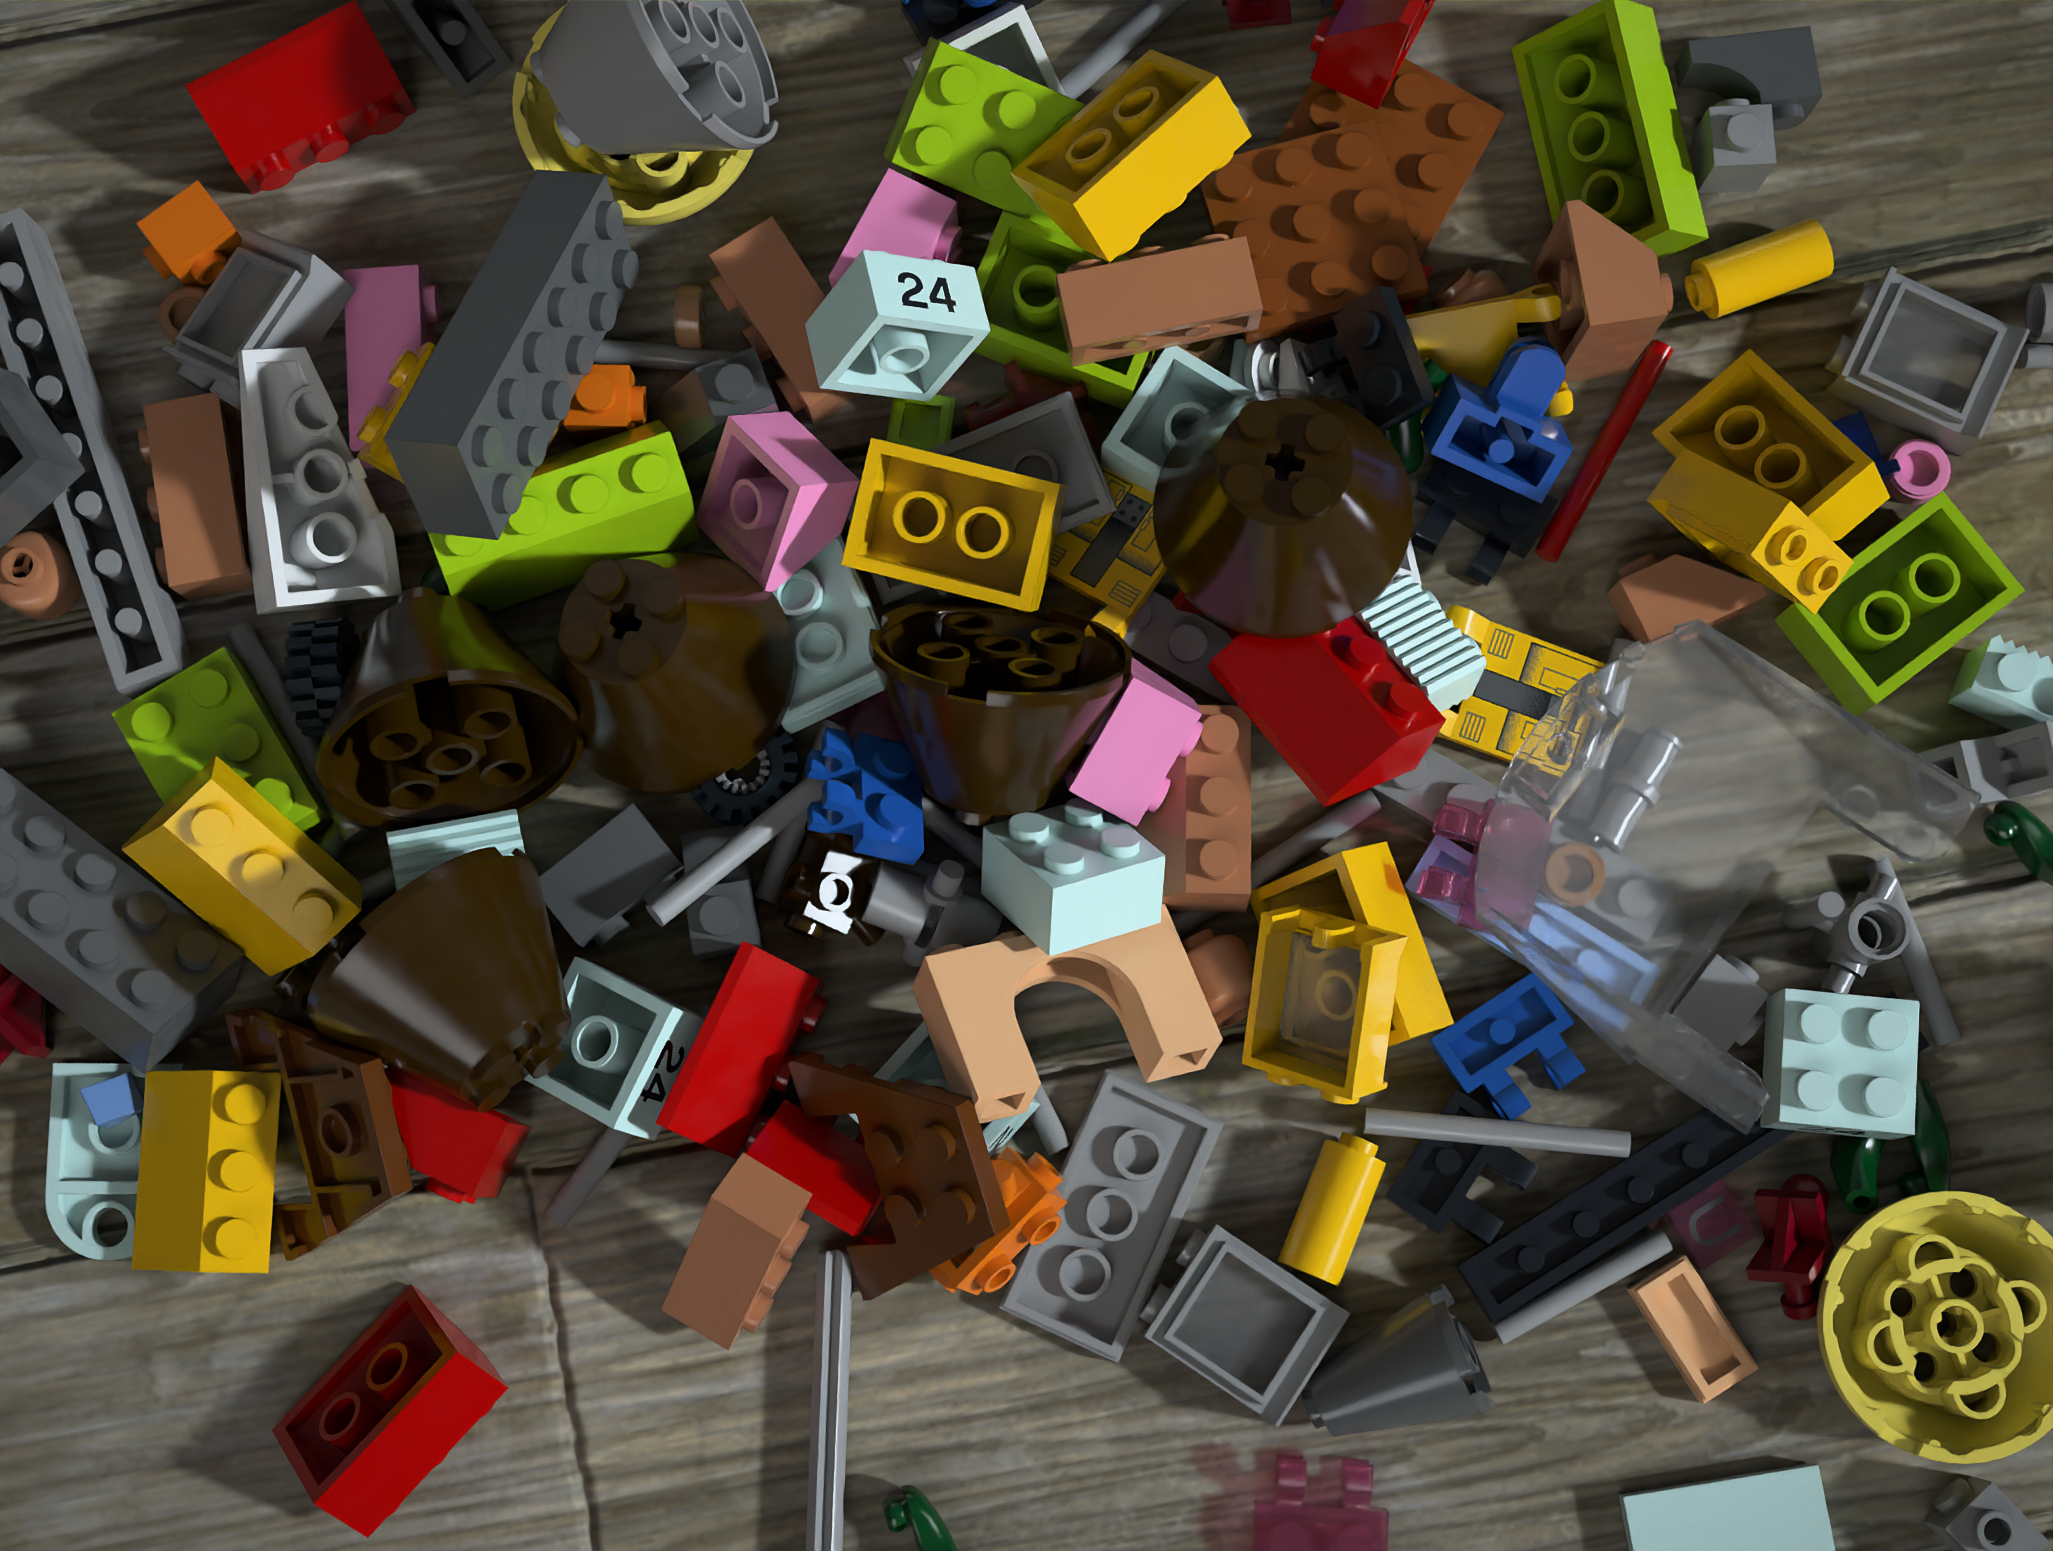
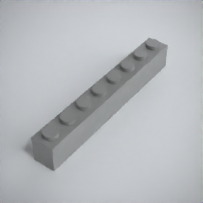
M21 207L0 214V347L8 371L18 373L86 470L53 503L118 692L134 700L195 663L169 587L162 582L159 576L155 559V547L47 233Z

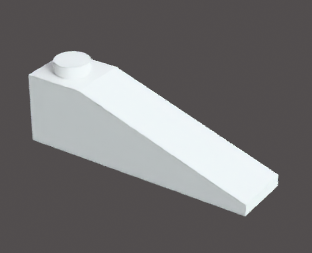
M294 347L239 351L248 550L257 615L323 609L400 596L402 587L393 529L385 513L380 514L364 480L367 478V475L359 458L354 459L337 424L339 419L337 412L306 348Z

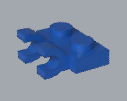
M826 727L821 734L822 751L811 749L807 755V777L825 780L822 786V803L812 801L807 808V830L852 835L853 852L914 865L924 852L921 780L907 745L860 733L854 742L848 733ZM834 780H840V781H844V782L851 783V787H850L849 785H847V784L841 783V782H839V781H834Z
M1538 969L1428 1041L1429 1046L1460 1091L1468 1095L1481 1086L1494 1112L1503 1120L1513 1121L1532 1107L1506 1071L1507 1068L1534 1051L1544 1072L1557 1091L1586 1071L1559 1035L1575 1022Z

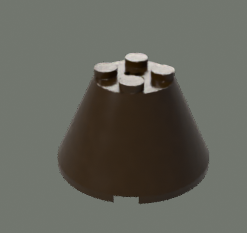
M1272 389L1241 395L1218 405L1197 419L1176 441L1167 455L1160 470L1153 500V525L1159 555L1174 581L1185 593V598L1206 616L1223 626L1248 635L1271 639L1301 638L1324 633L1336 628L1338 623L1355 615L1367 605L1370 607L1384 593L1399 571L1410 541L1413 521V502L1407 473L1399 455L1382 431L1360 412L1341 401L1322 394L1295 389Z
M694 551L668 552L616 561L602 559L588 567L584 578L574 588L565 604L552 664L551 681L570 700L578 713L583 737V750L580 760L600 777L626 790L652 795L682 794L703 789L702 783L712 780L732 768L736 771L740 770L761 752L771 740L783 720L794 692L797 675L796 644L794 634L790 630L785 613L772 592L764 591L752 575L732 560L718 555Z
M414 587L401 593L398 597V604L381 612L363 632L362 641L318 748L316 770L318 779L325 788L327 801L337 811L355 822L378 830L393 832L516 809L517 814L552 794L567 780L575 769L583 750L580 718L570 700L491 618L486 606L460 597L437 595L433 589L428 587Z
M971 597L922 601L899 607L882 616L881 628L878 631L870 629L869 654L924 787V793L941 804L956 809L955 818L969 825L980 826L990 824L994 821V815H1016L1048 809L1054 792L1129 678L1132 653L1128 644L1117 633L1101 623L1091 621L1092 619L1051 606L1047 618L1013 612L1011 607ZM1088 624L1094 631L1096 637L1089 635L1087 637L1085 636V629L1088 626Z
M495 846L482 848L453 858L429 870L398 890L359 923L367 934L351 949L343 960L337 953H332L324 963L308 996L307 1014L310 1021L323 1036L354 1049L381 1057L384 1065L459 1100L471 1103L479 1113L486 1112L497 1106L508 1095L510 1088L529 1074L532 1078L538 1079L551 1072L565 1056V1052L559 1044L566 1036L572 1022L541 884L533 862L524 852L517 848L512 852L514 856H502Z

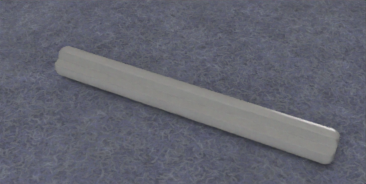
M825 1249L817 1255L806 1551H842L853 1282V1267L847 1250Z

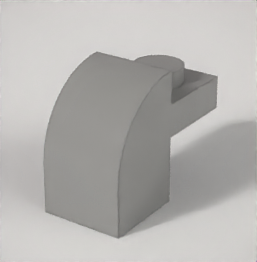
M2053 720L1993 737L1958 741L1910 755L1924 817L1993 806L2003 801H2016L2052 790Z

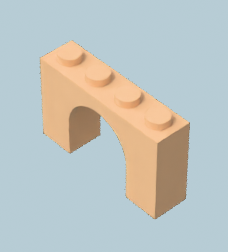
M1162 904L1161 921L1158 924L1050 957L1021 931L1005 932L994 937L988 943L963 948L960 944L945 945L924 957L912 986L950 1091L972 1097L980 1124L1026 1113L1041 1085L1014 1010V997L1033 985L1045 982H1066L1084 987L1102 998L1118 1016L1146 1083L1205 1069L1223 1040L1165 904Z

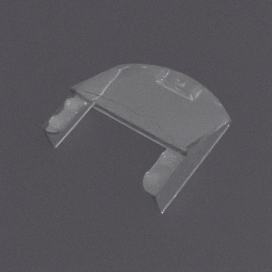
M1695 619L1674 626L1672 633L1665 634L1643 645L1639 640L1623 649L1620 657L1606 664L1596 673L1592 674L1589 672L1555 702L1534 726L1515 754L1499 784L1494 803L1486 821L1478 852L1474 883L1475 917L1626 1063L1631 1065L1634 1060L1638 1061L1747 1135L1759 1119L1770 1098L1761 1077L1753 1069L1669 1014L1670 1010L1819 806L1837 816L1845 825L1856 828L1891 850L1902 861L1925 864L1939 860L1948 852L1982 799V795L1705 622Z

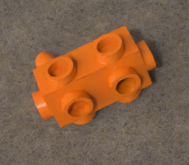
M1006 1147L1002 1153H997L990 1157L1011 1225L982 1242L975 1250L974 1246L929 1270L932 1276L950 1292L955 1293L958 1289L978 1296L982 1290L986 1293H991L1000 1289L1015 1273L1016 1266L1011 1260L1028 1243L1033 1246L1042 1244L1060 1227L1062 1220L1057 1213L1068 1201L1056 1187L1064 1179L1057 1169L1039 1153L1035 1152L1028 1158Z

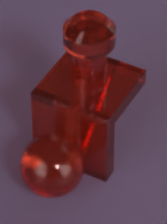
M1015 360L1004 365V385L1008 393L981 406L975 401L965 406L962 415L969 432H972L1070 391L1094 449L1098 445L1101 435L1097 420L1093 415L1086 412L1089 391L1083 381L1070 385L1022 370Z

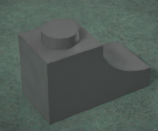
M1810 26L1688 40L1674 65L1678 88L1702 89L1718 94L1725 99H1747L1751 102V105L1771 104L1774 131L1790 129L1803 123L1823 96Z
M743 823L680 834L685 875L744 828ZM750 857L686 907L692 953L701 962L734 957L742 941L765 951Z

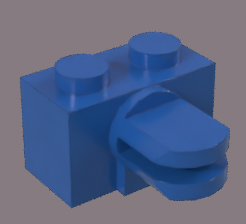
M1535 336L1516 339L1509 346L1486 388L1450 372V378L1444 383L1436 397L1438 401L1432 404L1421 424L1429 452L1542 504L1573 451V447L1561 422L1544 415L1566 374V368L1554 346L1544 338Z

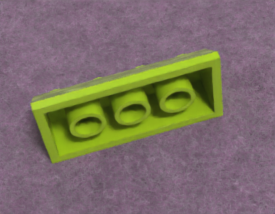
M1601 0L1511 48L1553 226L1566 201L1581 200L1654 250L1657 261L1709 238L1653 8L1630 0Z
M660 420L545 458L542 464L535 468L522 493L521 504L517 512L511 514L498 540L428 532L451 596L482 604L487 607L490 613L580 582L584 578L588 567L596 561L602 559L616 561L661 554L700 540L691 492L671 432Z

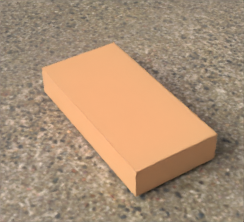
M1686 1255L1677 1256L1626 1289L1699 1403L1705 1404L1759 1369Z

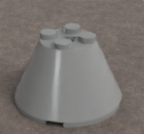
M568 0L543 41L541 48L530 56V65L535 76L542 85L548 88L552 100L559 110L556 114L558 129L565 140L576 148L586 144L593 150L605 155L752 150L769 142L775 136L779 124L776 120L769 123V106L779 101L774 74L759 33L742 0Z

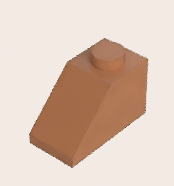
M1649 554L1625 565L1618 570L1621 579L1607 592V596L1629 640L1638 644L1636 654L1639 660L1645 659L1748 612L1768 596L1763 585L1679 554H1674L1659 562H1656L1653 554Z

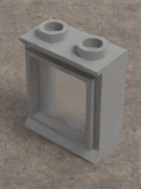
M244 227L241 247H237L179 332L175 338L177 342L174 347L164 345L162 350L182 364L177 372L179 377L203 393L213 392L228 404L241 410L238 352L253 349L305 347L311 357L356 289L313 253Z
M1891 266L1876 284L1866 281L1858 293L1849 315L1858 319L1850 338L1843 334L1839 337L1826 361L1824 368L1833 372L1824 393L1961 456L1981 440L2030 329L2009 325L1896 273L1897 268Z
M1212 1224L1207 1234L1196 1228L1175 1260L1185 1268L1174 1285L1169 1289L1160 1283L1141 1311L1139 1317L1148 1322L1142 1335L1279 1427L1347 1321L1350 1313L1255 1251L1219 1225Z

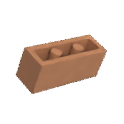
M773 216L709 254L715 277L708 281L713 293L727 313L737 308L748 327L741 331L742 336L749 348L755 347L760 362L762 363L770 358L782 376L774 381V384L793 414L803 408L812 424L815 425L863 395L862 393L819 388L805 323L826 296Z
M1211 234L1192 242L1191 247L1166 252V248L1161 246L1147 247L1133 252L1128 257L1129 260L1104 264L1099 259L1083 260L1070 265L1065 273L1056 274V299L1071 367L1256 330L1259 327L1263 311L1246 236L1229 239L1226 234Z
M213 392L144 404L143 410L146 426L139 427L138 441L145 462L152 466L154 486L147 488V503L153 521L156 524H160L163 546L156 548L155 559L162 582L169 584L171 589L186 600L254 589L248 550L244 463L235 408Z
M742 1153L710 1197L661 1310L728 1351L743 1329L754 1334L773 1304L774 1299H772V1296L779 1288L792 1265L789 1262L797 1251L810 1228V1225L802 1221L801 1217L812 1194L747 1154Z

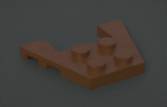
M246 1008L225 1015L238 1070L247 1072L279 1069L289 1104L311 1196H293L273 1204V1211L286 1261H293L316 1251L413 1189L407 1166L408 1153L400 1137L392 1104V1088L385 1075L381 1057L343 1045L322 1034L255 1008Z
M813 1052L803 1053L788 1062L805 1118L853 1113L857 1115L865 1141V1151L872 1163L885 1204V1215L892 1226L894 1234L862 1235L846 1246L863 1301L872 1300L984 1242L1011 1225L972 1097L905 1078L890 1082L871 1076L869 1068L848 1063L841 1068L824 1063V1055Z

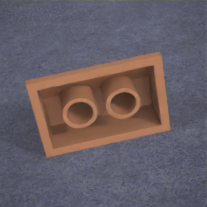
M1581 200L1566 201L1532 267L1535 285L1546 283L1553 285L1561 300V316L1556 320L1542 322L1545 340L1554 346L1566 368L1564 379L1566 383L1627 374L1667 317L1668 312L1672 310L1673 290L1670 277L1667 273H1660L1654 250Z
M1197 705L1202 713L1198 720L1203 724L1201 735L1191 753L1186 758L1178 755L1166 775L1171 782L1162 804L1153 814L1146 811L1138 826L1127 821L1125 822L1165 855L1162 904L1166 905L1168 911L1245 913L1251 896V719L1240 706Z

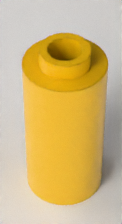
M1813 218L1805 219L1694 260L1691 264V275L1685 278L1687 297L1696 311L1703 310L1711 319L1719 318L1830 277L1834 269L1832 248L1819 222Z
M1345 1132L1341 1133L1338 1142L1325 1139L1277 1262L1339 1287L1386 1166L1385 1162L1375 1158L1379 1146Z

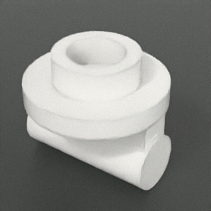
M1244 339L1235 340L1229 378L1252 392L1278 389L1280 349L1273 341L1267 339L1245 344Z

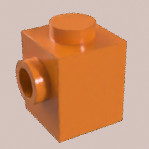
M198 180L136 223L150 241V244L143 248L142 252L164 280L175 274L185 286L198 287L199 285L213 283L237 247H241L242 236Z
M593 364L590 372L583 376L571 400L569 412L563 420V425L575 446H583L638 427V424H646L648 413L646 386H639L630 365Z

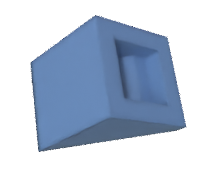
M131 1072L79 1089L97 1126L112 1128L143 1111L144 1098Z

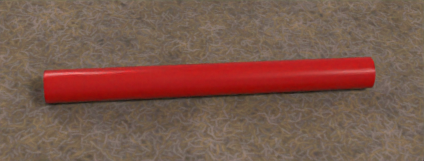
M1651 340L1535 549V553L1542 559L1557 563L1669 361L1673 349L1668 344L1659 340Z

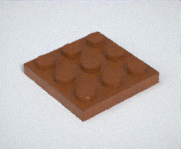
M1405 59L1378 110L1313 80L1275 144L1374 118L1421 262L1500 127L1506 113Z
M1374 118L1233 155L1232 159L1225 166L1211 172L1197 184L1211 234H1226L1229 239L1242 236L1247 237L1263 311L1258 329L1242 332L1245 344L1332 322L1333 315L1378 286L1393 287L1399 303L1426 297L1429 288Z

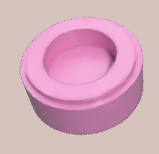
M1911 439L1901 443L1886 457L1882 466V480L1889 494L1896 500L1910 505L1923 504L1935 497L1946 487L1951 474L1950 462L1945 452L1937 444L1925 439Z

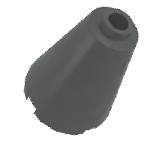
M1441 1284L1428 1289L1315 1369L1309 1379L1310 1388L1303 1390L1301 1394L1308 1416L1316 1429L1326 1426L1330 1434L1336 1437L1479 1416L1496 1409L1495 1403L1486 1395L1492 1389L1465 1322L1460 1323L1457 1321L1453 1323L1448 1308L1456 1305L1445 1285Z

